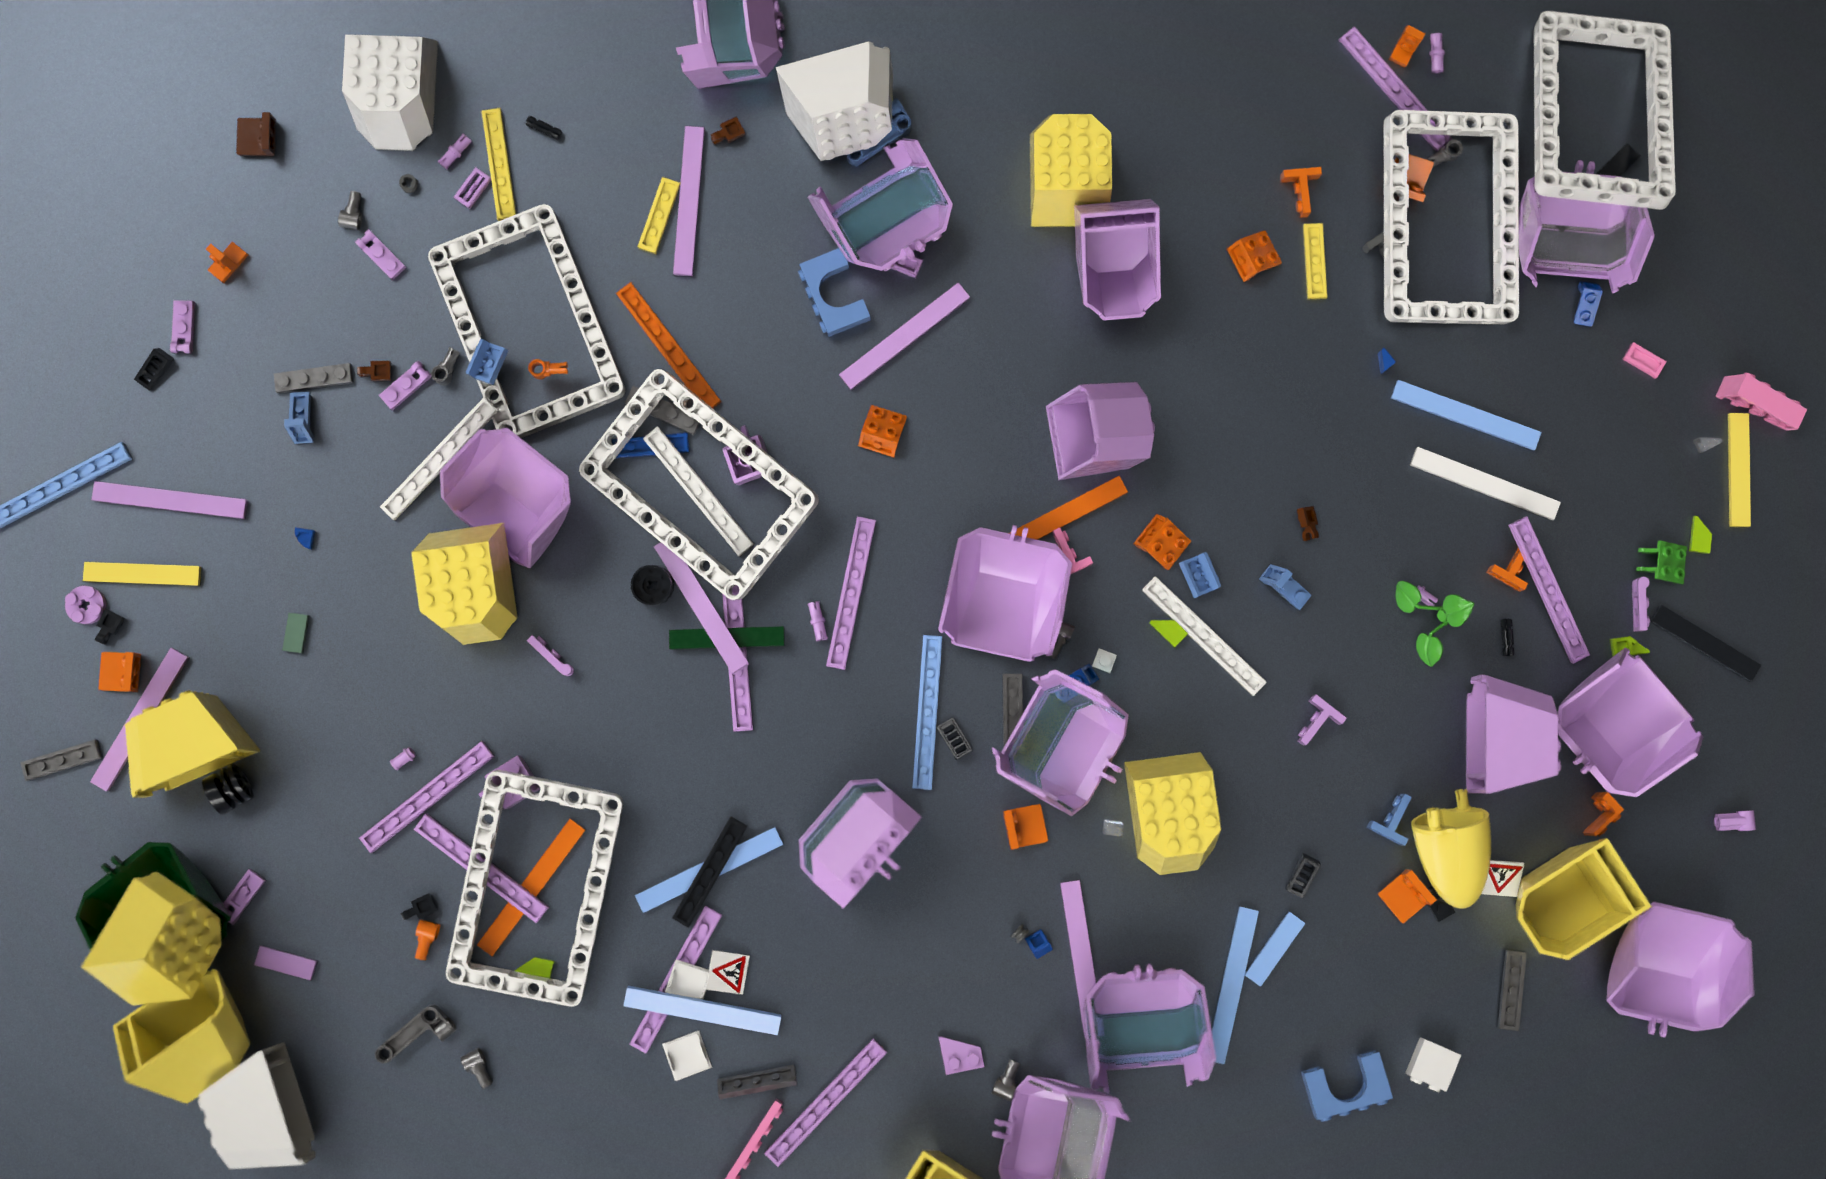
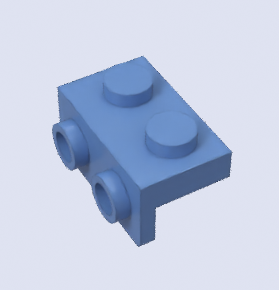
M480 339L466 374L476 380L494 385L509 350Z
M1207 552L1179 563L1194 598L1221 587L1219 577L1213 568L1212 561Z

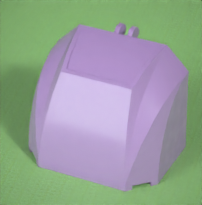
M508 428L487 431L479 429L440 470L441 498L454 514L470 527L504 523L509 559L527 568H531L550 545L563 524L570 507L568 476Z
M1016 525L1012 526L1011 534L980 527L958 538L938 630L941 633L945 632L951 638V643L956 646L1028 662L1034 661L1037 656L1044 654L1046 656L1052 655L1063 620L1072 562L1056 544L1026 538L1028 528L1024 527L1022 536L1015 535L1017 531Z
M1625 647L1587 677L1562 701L1558 709V720L1561 723L1558 735L1577 756L1573 763L1577 765L1582 762L1585 765L1581 769L1582 774L1590 771L1608 793L1638 797L1696 757L1701 747L1703 735L1701 732H1696L1692 725V722L1695 721L1692 715L1646 662L1638 655L1636 657L1630 655L1629 649Z
M1657 902L1651 903V907L1631 919L1624 930L1610 968L1606 1001L1618 1014L1649 1021L1648 1034L1654 1035L1656 1031V1023H1660L1659 1035L1664 1038L1667 1034V1025L1695 1032L1722 1028L1754 995L1752 941L1748 937L1744 938L1734 927L1735 923L1730 919Z

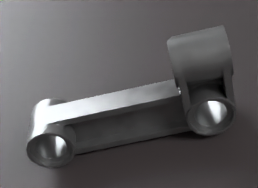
M429 1005L378 1047L375 1052V1058L380 1063L389 1062L428 1028L443 1042L457 1030V1027L439 1006ZM431 1009L436 1013L435 1019L428 1018V1010ZM383 1048L389 1050V1058L382 1055L381 1051Z

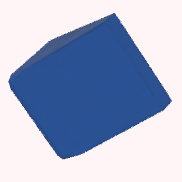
M1385 348L1378 352L1380 373L1382 374L1395 364L1396 361Z
M1042 929L1025 938L1036 959L1053 950Z

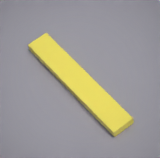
M500 108L482 110L496 215L497 220L501 221L516 215L502 112Z
M1749 413L1728 414L1729 527H1751Z
M84 562L83 581L200 586L201 578L200 566Z

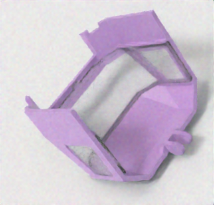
M1577 161L1574 172L1564 173H1582L1583 161ZM1590 161L1588 163L1587 174L1594 173L1595 162ZM1600 175V177H1608V178L1620 177V176ZM1535 176L1528 180L1519 206V257L1523 273L1532 280L1535 287L1538 285L1536 273L1608 279L1612 294L1619 291V287L1627 283L1630 285L1637 281L1655 237L1647 208L1546 197L1536 192Z
M1028 1075L1014 1091L1008 1121L995 1119L994 1122L997 1126L1007 1127L1006 1133L992 1132L993 1137L1004 1139L998 1167L1000 1178L1104 1179L1116 1118L1119 1117L1130 1121L1127 1114L1123 1112L1119 1099L1063 1080Z

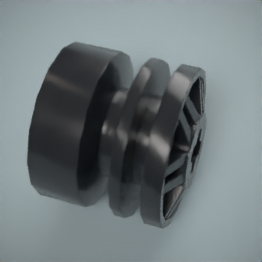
M646 565L639 568L633 574L631 591L640 603L660 605L672 596L674 580L665 568L657 565ZM651 581L658 582L656 590L650 589Z
M235 763L228 765L227 769L222 768L220 770L221 777L217 773H213L202 780V786L209 802L221 815L235 809V802L242 805L245 803V800L253 799L254 795L246 775Z

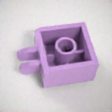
M741 426V432L767 452L762 436L750 437L746 426ZM729 446L723 448L734 484L742 485L762 477L757 469L740 459L732 452ZM748 446L745 449L746 456H750L752 454V448L750 446Z
M518 755L495 769L533 776L522 756ZM493 776V783L495 785H501V778L499 776ZM538 784L531 785V790L534 793L541 789ZM483 791L479 793L480 798L483 796ZM507 792L503 808L509 809L526 798L521 797L520 794Z

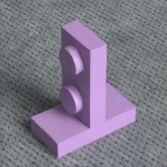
M1317 694L1312 695L1308 702L1319 709L1320 712L1316 711L1310 718V725L1308 727L1304 726L1298 734L1300 738L1297 741L1303 746L1309 743L1328 717L1338 725L1343 724L1347 719Z

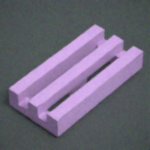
M475 167L455 194L454 199L471 209L490 183L491 177ZM477 174H479L480 176L477 178V180L470 187L469 191L462 199L461 196L463 195L465 190L468 188V186L471 184V182L474 180ZM481 183V185L479 186V188L476 190V192H475V193L473 194V196L470 198V196L472 195V193L475 191V189H476V188L478 187V185Z

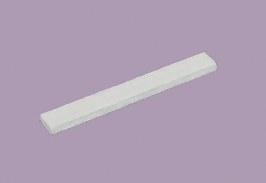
M483 397L380 508L392 520H396L440 474V470L499 410L486 397Z
M657 426L643 438L644 441L735 553L740 557L750 549L754 543L662 430Z
M1420 447L1416 448L1410 466L1550 520L1555 519L1561 503Z
M1156 576L1142 589L1155 604L1172 620H1175L1197 644L1252 696L1267 683Z

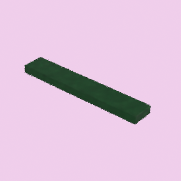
M784 626L727 628L739 647L785 646ZM705 629L669 630L670 650L716 648Z

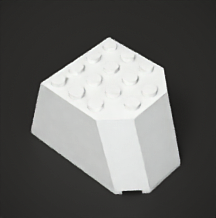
M345 35L342 92L357 130L375 149L414 150L423 139L433 133L437 40L408 36Z
M868 41L776 67L786 114L820 161L831 160L837 156L849 155L852 152L876 146L892 130L893 69L888 47L879 48Z
M285 1042L257 1052L199 1094V1106L205 1112V1124L212 1134V1146L217 1150V1153L229 1169L302 1165L315 1158L314 1150L311 1151V1141L315 1140L314 1132Z

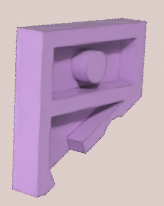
M943 1036L939 1037L946 1075L984 1067L981 1047Z

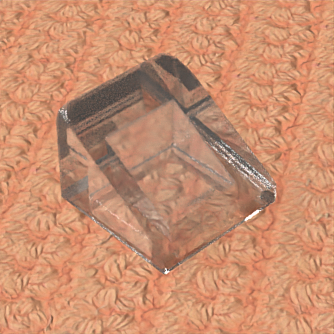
M1699 437L1693 440L1699 453H1702L1722 443V439Z
M1105 819L1103 821L1102 833L1122 837L1123 822Z

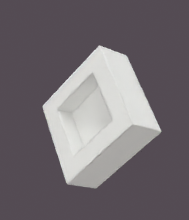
M1099 648L1092 667L1110 673L1117 655Z

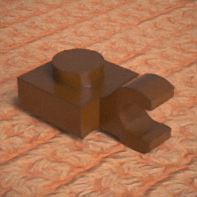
M736 116L721 123V130L710 134L711 140L715 145L725 138L728 143L744 136L745 131Z
M371 361V367H357V375L359 377L371 376V381H391V361Z
M1314 506L1297 509L1301 528L1305 527L1302 534L1303 540H1311L1310 533L1312 539L1319 538V533L1315 525H1318Z

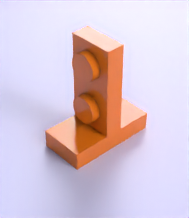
M1407 25L1389 60L1406 68L1426 33Z
M1321 167L1283 170L1280 175L1281 183L1296 181L1294 183V192L1298 194L1296 211L1300 212V218L1308 217L1311 213L1307 180L1319 179L1322 175Z
M233 241L223 253L211 243L206 248L211 253L209 257L214 261L208 271L223 283L227 281L248 256Z
M1519 548L1516 550L1506 570L1494 564L1486 572L1519 592L1524 591L1528 585L1527 582L1515 576L1519 575L1524 567L1522 565L1524 559Z

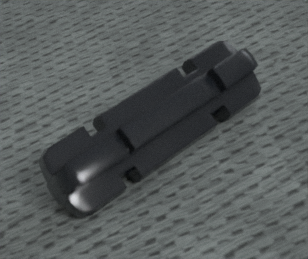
M529 116L526 120V125L532 129L535 128V130L547 136L551 135L556 140H559L561 137V129L553 128L552 125L541 120L537 121L532 116Z
M1509 618L1501 620V627H1503V630H1501L1502 645H1504V648H1502L1503 656L1514 655V647H1512L1514 645L1513 629H1511L1513 625L1512 619Z

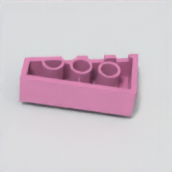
M1750 373L1724 377L1715 397L1721 400L1728 398L1732 400L1730 404L1736 407L1749 408L1748 413L1760 417L1765 416V421L1786 431L1799 429L1807 411L1806 408L1801 406L1799 401L1787 398L1785 393L1775 391L1771 388L1770 384L1760 382L1755 379L1756 376Z

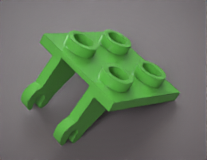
M1660 540L1657 543V548H1638V552L1658 554L1657 567H1636V571L1655 573V579L1684 584L1687 546Z

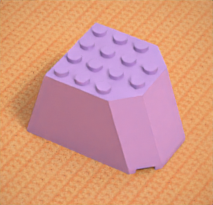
M1151 199L1074 205L1076 260L1083 304L1097 313L1102 320L1143 317L1146 314L1145 311L1161 298L1159 206Z
M1137 382L1078 385L1046 406L1058 480L1129 469L1149 459L1151 456L1155 425L1151 420V404Z
M1487 675L1471 677L1470 682L1473 684L1472 692L1467 693L1466 697L1467 793H1493L1558 775V771L1561 768V763L1558 759V751L1561 748L1558 732L1560 731L1561 723L1558 720L1552 696Z

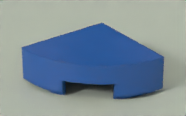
M295 527V535L299 543L305 548L312 550L316 531Z

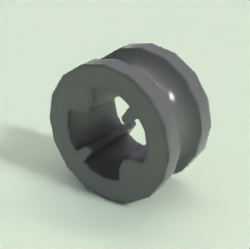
M405 174L400 178L399 185L403 191L412 193L417 189L418 182L411 174ZM408 179L411 182V187L409 188L406 185V180Z
M1023 924L1010 936L1011 938H1016L1017 943L1029 932L1028 929L1023 928Z

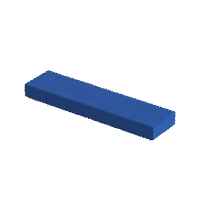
M688 433L666 435L680 453H689ZM645 436L631 437L615 459L653 456L656 454L644 441L643 438ZM612 439V444L615 445L618 439Z

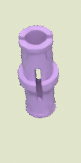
M1442 33L1430 35L1431 51L1429 54L1432 60V73L1444 72L1443 56L1445 55V50H1443Z
M462 134L452 146L448 147L449 150L438 160V163L447 170L457 157L460 158L462 156L461 153L472 141Z
M820 601L808 603L812 619L810 623L813 625L816 641L828 639L824 626L826 621L822 617Z

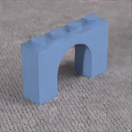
M839 248L799 264L801 270L798 271L801 281H806L808 287L805 288L809 299L813 298L815 304L812 305L816 316L820 315L822 322H819L823 333L827 332L828 337L870 321V315L863 299L844 307H833L825 303L821 298L820 288L823 282L828 277L849 269L848 261Z
M1373 1050L1357 1055L1363 1076V1085L1359 1093L1350 1099H1338L1332 1095L1322 1067L1318 1066L1301 1071L1314 1118L1320 1119L1321 1122L1332 1119L1333 1115L1345 1116L1350 1114L1351 1110H1366L1370 1108L1369 1105L1371 1104L1383 1105L1393 1098L1378 1051Z

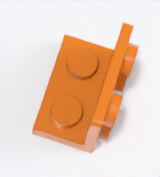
M1409 154V169L1407 170L1409 198L1424 202L1426 195L1423 190L1434 165L1433 161ZM1395 157L1394 161L1396 163H1399L1398 157Z
M1265 230L1241 238L1227 248L1243 282L1250 280L1259 272L1282 263Z
M871 405L860 434L858 446L894 457L907 416Z
M1156 514L1133 544L1137 548L1148 552L1162 567L1169 570L1191 543V540L1168 518Z
M102 652L98 689L104 691L138 692L141 654L134 652Z
M1596 792L1591 797L1595 801L1593 803L1594 806L1604 812L1582 832L1584 835L1601 836L1607 831L1608 828L1606 826L1611 822H1616L1622 816L1620 813L1624 809L1608 792Z
M1041 804L1003 811L1011 850L1048 842Z
M1410 869L1404 870L1378 892V896L1401 923H1405L1426 904L1432 905L1437 901Z

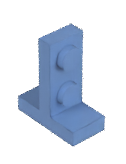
M310 392L290 393L289 419H284V427L294 444L314 443V435L310 430Z
M1270 564L1259 580L1264 584L1272 586L1291 605L1301 610L1311 597V594L1291 577L1292 573L1288 569Z
M1405 793L1400 794V796L1397 795L1392 803V806H1394L1392 812L1388 813L1384 819L1385 826L1375 821H1369L1366 828L1401 846H1405L1408 838L1396 833L1395 830L1412 797Z

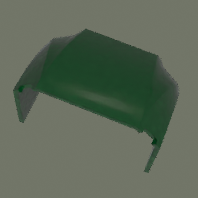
M147 842L123 862L117 856L111 857V862L117 866L114 869L106 863L102 864L101 868L107 874L84 892L75 916L91 951L133 879L149 876L153 872H159L198 899L220 918L221 940L227 936L226 927L231 919L223 902L197 867L174 845L161 842Z

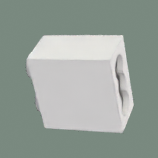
M1420 1037L1406 1074L1411 1076L1410 1080L1421 1085L1423 1081L1429 1084V1089L1440 1092L1441 1089L1447 1092L1461 1055Z

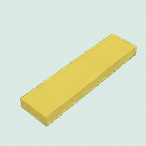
M662 177L638 244L639 249L654 254L657 253L680 188V182Z
M1323 223L1304 224L1307 299H1326L1327 283Z

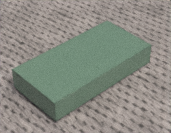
M288 613L282 651L303 654L309 615Z

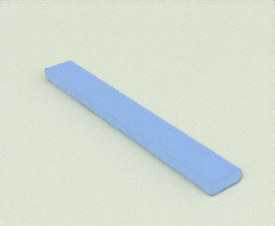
M1400 380L1396 381L1390 398L1533 451L1536 450L1541 432Z
M120 442L0 505V529L132 460L125 444Z
M923 635L912 789L932 790L942 636Z
M774 827L737 845L720 875L784 845L776 828ZM704 862L635 895L642 912L644 913L687 892Z
M1240 906L1211 1028L1216 1055L1215 1062L1225 1064L1259 913L1257 910Z
M627 986L624 1006L774 1035H778L781 1014L634 986Z

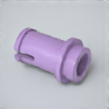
M1417 586L1422 596L1421 601L1427 606H1434L1429 599L1437 603L1438 598L1426 591L1424 586Z
M410 747L404 748L402 753L390 760V763L395 770H399L407 762L413 761L416 755Z

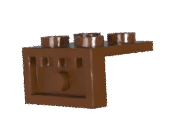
M262 112V118H238L236 154L238 156H275L276 118L270 112Z

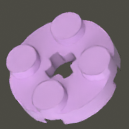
M79 586L65 597L66 613L69 618L77 623L92 624L97 622L106 608L104 595L94 587ZM84 600L90 602L87 610L81 607Z

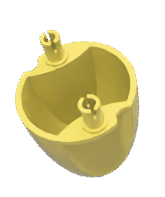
M1467 789L1455 791L1457 807L1453 809L1428 808L1426 813L1415 817L1411 821L1417 852L1430 883L1446 903L1459 909L1472 906L1481 896L1488 878L1491 859L1489 813L1484 809L1469 805Z

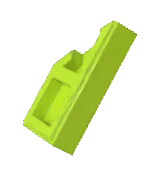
M1693 516L1689 551L1709 554L1712 534L1698 516Z
M1151 620L1149 622L1174 648L1188 634L1175 620Z
M1631 636L1610 639L1612 656H1615L1625 647L1629 649L1630 655L1650 653L1649 649L1643 647Z
M534 957L515 971L550 979L554 961Z

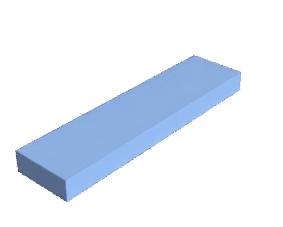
M1288 911L1245 972V976L1261 987L1305 923Z

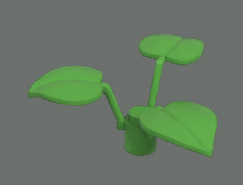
M1399 581L1396 585V602L1402 611L1411 613L1415 610V607L1418 609L1438 610L1437 617L1442 623L1432 630L1429 635L1421 633L1416 641L1419 657L1425 664L1433 667L1443 654V645L1437 637H1433L1434 633L1448 625V623L1453 627L1463 625L1469 618L1475 603L1459 595L1451 594L1445 598L1443 607L1419 605L1418 603L1421 601L1422 596L1418 588L1407 581Z

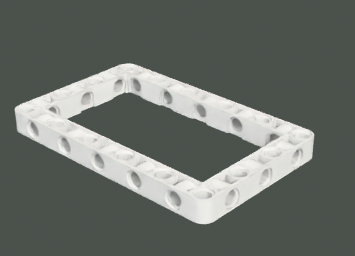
M1553 11L1541 13L1534 27L1535 190L1539 195L1651 209H1665L1669 205L1676 191L1670 30L1667 26L1658 23ZM1557 40L1645 50L1649 182L1622 177H1600V175L1579 172L1576 174L1564 173L1558 169L1560 149L1559 136H1557V127L1559 125V104H1557V94L1559 92V73L1557 72L1559 41Z
M1396 110L1385 118L1384 314L1387 320L1391 322L1503 325L1517 319L1519 315L1518 120L1514 115L1503 113ZM1393 118L1399 121V125L1393 122ZM1430 119L1435 122V127L1431 125ZM1467 121H1469V122L1471 123V125H1472L1471 128L1468 127ZM1503 122L1508 125V129L1503 126ZM1407 134L1493 137V304H1484V302L1448 303V301L1416 303L1411 302L1407 298V284H1409V260H1407V246L1409 245V222H1407V208L1409 207V184H1407L1409 146H1407ZM1393 156L1398 157L1399 163L1394 161ZM1503 159L1508 162V167L1504 165ZM1394 193L1398 195L1399 201L1394 199ZM1503 197L1507 198L1508 204L1504 202ZM1394 231L1399 234V239L1394 237ZM1504 234L1508 237V242L1504 240ZM1394 269L1398 270L1399 277L1394 275ZM1504 272L1508 274V280L1504 278ZM1394 307L1399 309V315L1394 313ZM1431 308L1435 309L1436 316L1431 314ZM1468 309L1472 311V317L1468 315ZM1504 310L1508 312V318L1505 317Z
M546 204L536 206L435 246L428 254L434 274L470 362L482 335L475 317L468 307V300L461 282L454 272L453 267L456 265L455 263L491 251V248L498 245H506L524 238L526 234L536 230L541 231L601 382L513 417L498 379L496 378L494 385L477 380L483 397H486L499 410L492 418L496 430L512 427V432L520 438L618 400L625 394L624 383L556 214ZM543 213H550L547 219H541ZM508 227H515L512 233H506ZM475 240H478V246L474 248L471 247V243ZM557 247H564L563 252L560 254H556L555 250ZM439 254H443V259L437 262L436 257ZM572 281L578 282L575 288H569V283ZM452 289H457L456 295L449 296V292ZM586 315H590L592 317L590 322H582L583 318ZM466 323H471V328L463 331V326ZM599 350H605V355L602 358L596 357ZM612 385H619L617 392H610ZM492 393H499L496 400H490ZM577 399H584L582 406H575ZM548 413L547 420L540 421V415Z
M661 369L654 370L648 376L579 467V472L583 478L731 600L743 599L819 502L818 495L673 375ZM664 375L665 380L659 385L658 378ZM664 395L672 399L673 403L689 417L701 423L703 428L717 440L729 446L732 452L745 463L757 469L768 482L791 497V506L775 521L768 530V535L760 545L753 549L736 575L607 469ZM692 398L694 405L688 408L687 401ZM637 405H640L641 412L638 415H636L635 407ZM721 422L723 429L717 432L716 425ZM614 435H616L618 438V441L615 445H613L611 442V439ZM748 446H750L752 448V454L747 457L745 455V449ZM593 465L594 472L590 475L588 468ZM780 470L782 477L776 481L774 473ZM622 489L623 496L619 499L617 491ZM809 494L811 502L805 505L803 498ZM647 513L652 515V520L649 523L645 519ZM782 525L787 527L785 535H781L779 531ZM676 537L681 539V544L678 547L674 544ZM758 555H761L763 557V563L761 565H758L756 563V557ZM705 561L710 563L708 571H705L703 568ZM735 585L740 589L738 595H734L732 592V588Z
M495 770L487 776L446 969V977L450 982L570 1007L580 1003L586 986L623 809V799L620 795L504 770ZM493 776H499L501 778V785H495L493 783ZM538 784L541 791L534 793L531 790V785ZM507 792L520 794L521 797L539 801L559 802L560 805L578 809L598 810V813L601 815L594 840L593 856L588 869L584 888L585 894L582 906L580 907L576 927L577 932L571 950L566 981L471 962L503 803ZM570 792H577L579 800H571L569 797ZM609 800H616L618 807L611 809L608 806ZM486 814L492 815L494 822L487 823L484 816ZM607 838L610 841V845L603 847L600 844V839ZM477 853H483L486 856V860L484 862L479 861ZM592 877H600L602 884L595 885L592 882ZM469 891H475L478 898L476 900L471 899ZM584 915H592L594 922L587 923L584 920ZM461 930H468L470 933V937H463L461 935ZM583 953L586 956V960L579 961L576 958V954ZM453 968H459L462 971V975L456 976L453 973ZM491 976H498L501 982L498 984L494 983L491 980ZM536 983L539 986V990L532 991L530 984ZM575 991L578 994V998H570L568 992Z

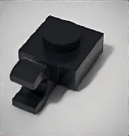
M105 609L96 625L101 630L95 637V641L106 645L110 633L116 635L125 618Z
M1433 886L1427 888L1437 900L1432 905H1428L1437 922L1456 913L1453 907L1438 895Z
M430 893L411 901L413 907L402 912L401 915L403 920H407L416 914L418 919H422L438 910Z

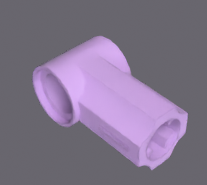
M1755 811L1715 814L1714 825L1716 830H1756Z

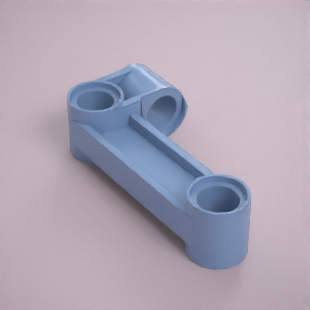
M897 98L892 100V130L876 146L866 150L855 151L860 154L859 158L854 159L851 157V154L847 155L848 162L852 166H860L865 160L883 150V147L891 145L911 132V119ZM904 122L908 126L906 128H900L898 125Z

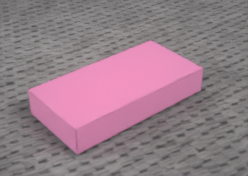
M1634 342L1622 359L1655 379L1658 378L1667 362Z

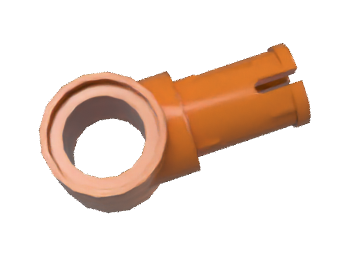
M535 359L530 362L528 367L532 376L539 380L553 374H568L567 362L550 363V361L543 362L540 359ZM536 366H543L541 373H534Z
M420 919L415 934L419 941L415 954L416 959L426 960L430 944L436 941L440 924Z

